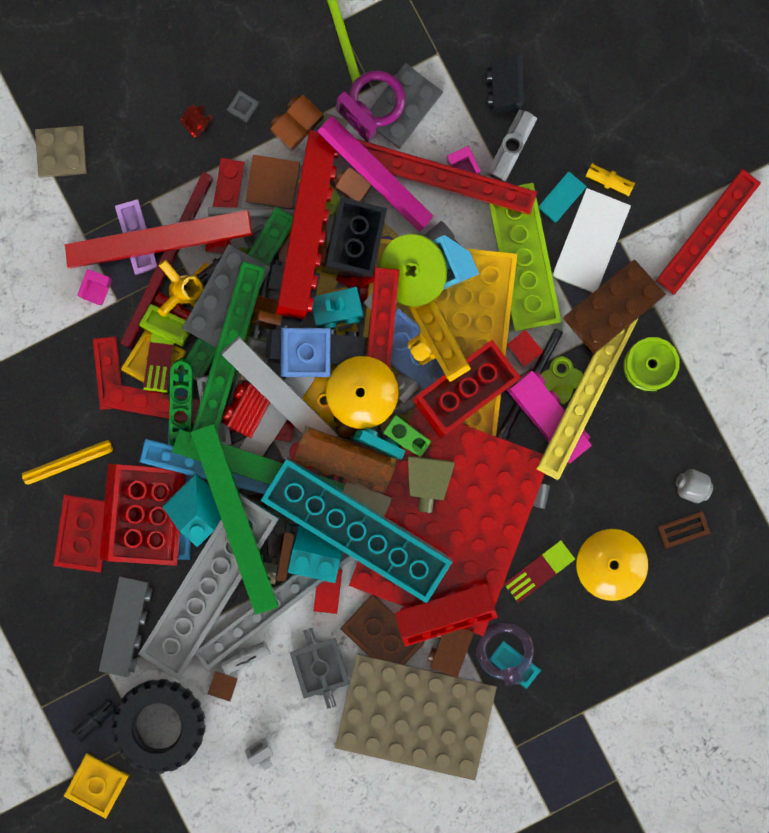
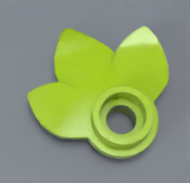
M560 356L551 362L549 369L544 371L541 376L546 381L544 386L547 390L554 391L560 398V403L565 404L571 398L573 389L577 388L583 373L573 368L570 359ZM559 364H563L566 367L564 373L557 371Z

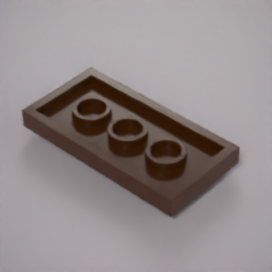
M634 259L566 314L563 319L593 354H596L664 298L666 294Z

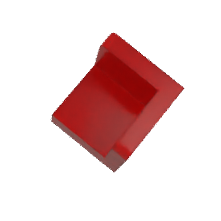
M526 330L511 340L506 347L522 368L543 353L542 349Z

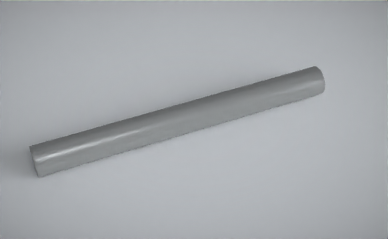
M208 207V217L248 210L250 218H269L274 209ZM282 209L290 215H294V209Z

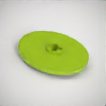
M419 234L402 235L391 241L382 254L380 268L399 270L397 301L407 306H422L435 300L444 289L447 280L446 260L440 248L431 239ZM412 266H416L415 274L412 275L410 273Z

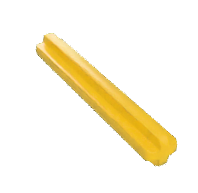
M105 440L23 472L22 479L26 485L32 484L113 452L112 444L109 440Z

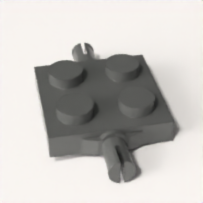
M313 628L303 630L307 644L301 649L290 652L303 698L323 695L327 709L331 708L329 699L333 708L337 705L332 692L350 684L337 640L333 638L327 641H316Z

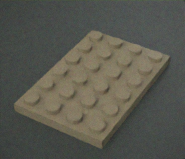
M356 654L335 748L475 781L497 686Z

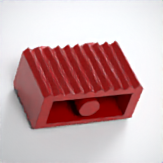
M242 381V384H238L234 390L233 401L225 407L221 423L252 438L271 402L251 383Z

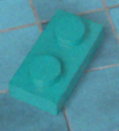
M369 428L365 429V431H356L354 440L393 459L403 458L405 450L399 448L400 444L394 440L387 438L385 441L378 437V432Z

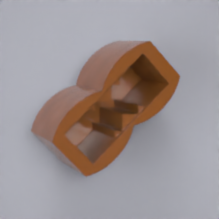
M304 95L300 98L294 97L287 105L288 111L283 115L278 114L271 122V133L291 151L324 118V113Z

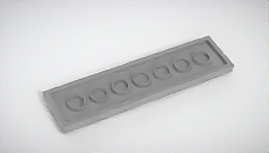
M239 492L260 550L280 517ZM222 520L139 652L140 656L178 680L183 675L242 580Z

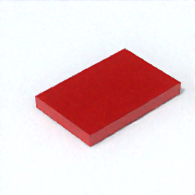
M64 495L53 566L102 572L103 560L100 559L105 500Z

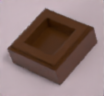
M215 671L208 695L231 701L238 678Z

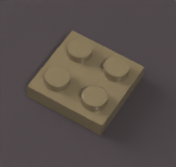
M83 126L35 129L38 176L40 178L87 174Z

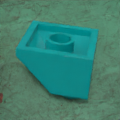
M197 473L163 505V509L178 530L197 547L216 529L221 521L210 486Z

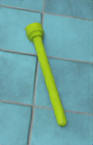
M327 0L352 83H354L360 74L338 1Z

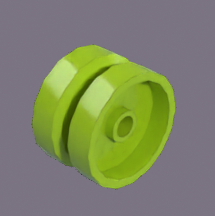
M648 337L638 341L627 351L624 358V373L627 380L635 388L643 391H656L668 386L676 378L679 371V356L676 349L668 341L659 337ZM653 360L655 362V365L653 366V368H650L648 366V361Z

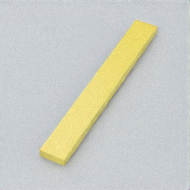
M638 319L596 354H593L536 468L537 470L556 480L560 479Z

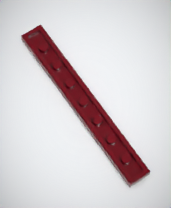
M202 172L178 223L195 219L213 182L210 174ZM180 249L164 251L120 342L123 346L130 349L133 348L142 330L139 324L167 278L159 264L166 259L172 266Z

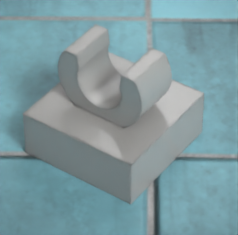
M266 738L245 750L247 759L252 767L260 763L265 771L273 766L269 758L273 755V752Z

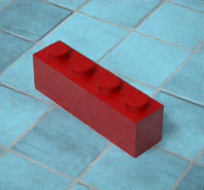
M480 583L470 586L468 590L449 592L445 597L439 599L430 598L427 603L423 601V604L417 606H404L400 611L395 612L400 635L405 646L498 618L488 585Z

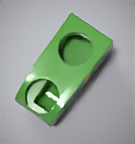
M398 414L395 415L383 432L419 457L423 455L432 442L426 435Z

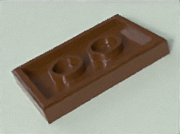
M372 594L340 628L369 657L405 665L425 643L422 641L405 646L395 614Z

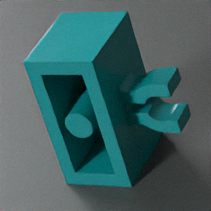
M357 287L311 297L314 298L312 310L317 328H330V330L337 328L336 325L346 323V326L360 323V319L365 318Z

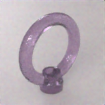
M500 623L489 627L485 631L484 636L479 638L476 652L478 661L485 672L495 678L503 679L504 686H513L523 682L522 674L527 671L533 661L534 646L530 636L521 627L510 623ZM506 632L516 635L522 641L524 657L517 667L501 670L489 662L486 655V647L493 636Z

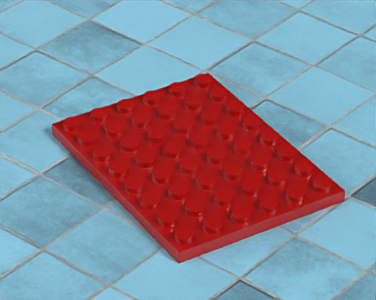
M415 407L409 424L432 440L421 457L455 461L444 500L434 499L432 513L418 511L420 497L410 496L408 457L409 455H417L401 446L400 448L405 450L402 459L395 460L383 493L392 497L384 517L452 558V564L430 598L439 599L445 597L449 592L468 590L470 586L480 583L488 585L495 606L545 473L536 469L543 454L462 423L440 439L419 409ZM357 562L349 586L401 606L423 604L421 599L361 562ZM489 620L464 629L484 636Z

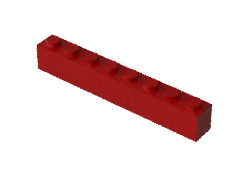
M310 130L307 138L276 310L278 315L305 319L306 313L311 312L314 298L310 297L311 289L315 290L318 276L314 275V269L320 266L322 254L317 253L318 246H323L325 231H321L322 223L327 224L329 210L325 209L326 201H331L333 188L329 187L330 180L335 179L337 166H333L334 158L338 159L339 152L318 131Z

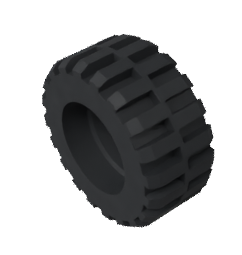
M168 679L149 680L132 688L117 704L116 711L112 716L113 726L111 727V734L114 735L115 739L113 743L115 748L118 747L121 753L119 755L122 759H127L133 768L136 769L138 767L145 773L156 772V774H164L167 771L172 772L189 762L201 746L206 729L204 724L205 714L200 707L201 703L198 698L196 699L192 695L193 692L182 687V684L176 681L170 682ZM157 703L173 708L181 721V732L174 744L163 749L147 746L139 738L136 730V722L140 712L145 707Z

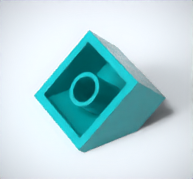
M299 526L288 573L336 583L343 551L306 528Z

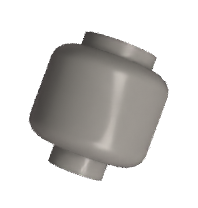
M688 469L684 474L681 473L676 480L679 496L693 503L706 501L712 494L713 484L711 483V478L698 470Z

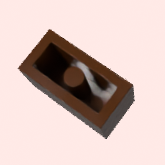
M463 628L436 637V639H439L437 648H431L427 661L431 662L430 668L458 678L474 632Z

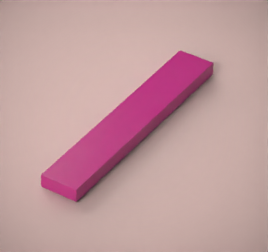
M331 116L319 128L318 133L419 232L423 230L433 215L353 135Z

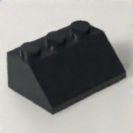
M340 197L335 210L322 272L345 278L373 277L387 208Z

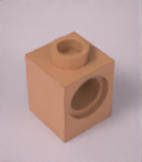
M350 167L346 172L342 170L334 181L337 183L335 186L336 191L348 199L360 202L364 200L373 187L363 176Z

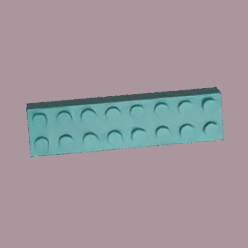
M287 457L261 499L265 504L425 603L428 602L452 564L451 557Z

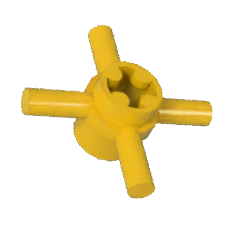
M166 259L163 260L159 267L172 282L169 285L170 298L158 309V313L165 317L178 303H190L194 307L203 291L202 283L196 274H199L209 265L204 263L192 276H179Z

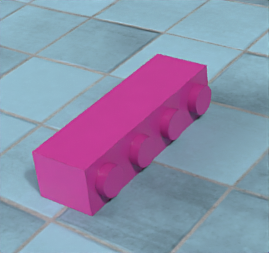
M527 371L521 376L520 380L506 390L545 439L550 442L565 410L559 405L561 400L552 390L549 392L544 386L546 383L544 378L538 372ZM583 430L567 463L573 462L592 446L588 441L590 436L585 430Z

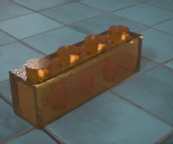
M305 426L294 456V460H297L303 466L319 468L327 475L335 474L343 477L349 483H359L365 485L370 491H381L383 493L387 489L396 464L395 458L309 426Z

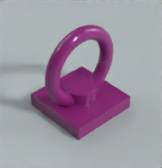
M384 71L366 72L354 81L349 95L344 91L337 98L335 110L345 120H348L352 128L366 142H370L375 138L377 127L388 125L401 115L405 106V92L401 83L393 75ZM369 81H384L393 88L396 95V103L389 114L382 117H373L369 108L363 102L358 101L360 89Z

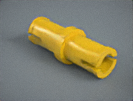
M594 163L591 164L586 174L587 178L605 185L604 188H612L628 197L635 185V182L616 175L617 172L613 170L609 172L594 165Z

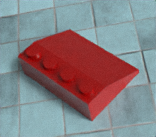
M108 464L100 550L101 560L177 566L180 531L163 509V505L184 485L185 474L164 468Z

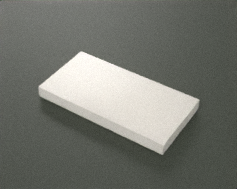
M587 188L552 277L588 292H595L599 288L631 205Z

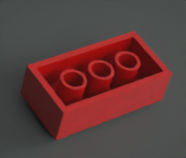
M490 340L466 358L471 368L469 371L451 382L447 379L446 375H443L412 399L440 439L521 379L493 340Z

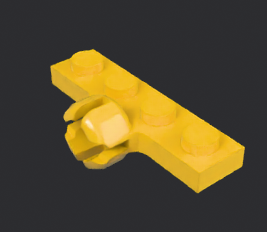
M434 300L422 306L409 307L421 331L419 335L410 339L407 343L408 348H412L410 350L411 354L418 363L424 365L433 359H437L450 382L469 371L471 368Z

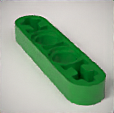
M184 358L175 360L170 370L169 442L172 446L175 444L176 440L174 439L177 438L179 428H184V431L190 433L192 431L193 366L190 361ZM179 365H184V369L188 371L185 372L183 381L179 382L180 372L175 371V369H178ZM177 388L186 389L188 392L187 398L178 399L175 396V390ZM177 411H184L188 419L185 422H178L174 414Z

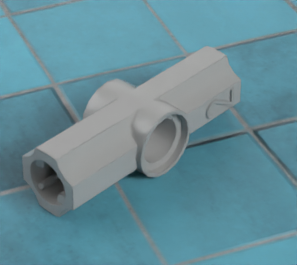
M518 110L487 172L492 178L506 182L537 121L533 114ZM508 141H515L519 148L516 151H509L506 143Z

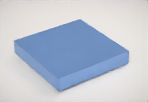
M281 328V377H330V328Z

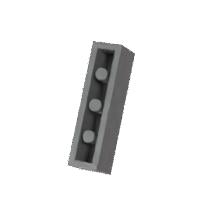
M125 576L119 577L100 662V672L128 677L130 672H135L137 658H134L135 649H140L142 635L139 634L140 626L145 625L148 613L144 611L146 601L150 602L153 588L149 587L150 582Z

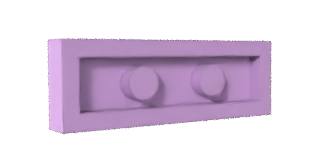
M138 199L115 206L123 233L147 229ZM154 253L130 258L135 275L155 270L158 266Z

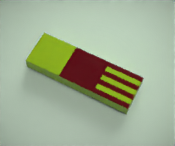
M151 333L143 389L168 393L175 343L154 333Z
M560 540L507 580L504 585L519 603L573 562L575 558Z

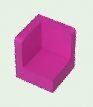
M469 146L447 155L446 160L449 166L480 175V168Z
M87 269L77 296L102 306L112 279Z

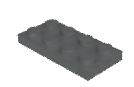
M228 244L182 327L183 330L216 348L242 261L266 268L261 285L271 269L269 266Z

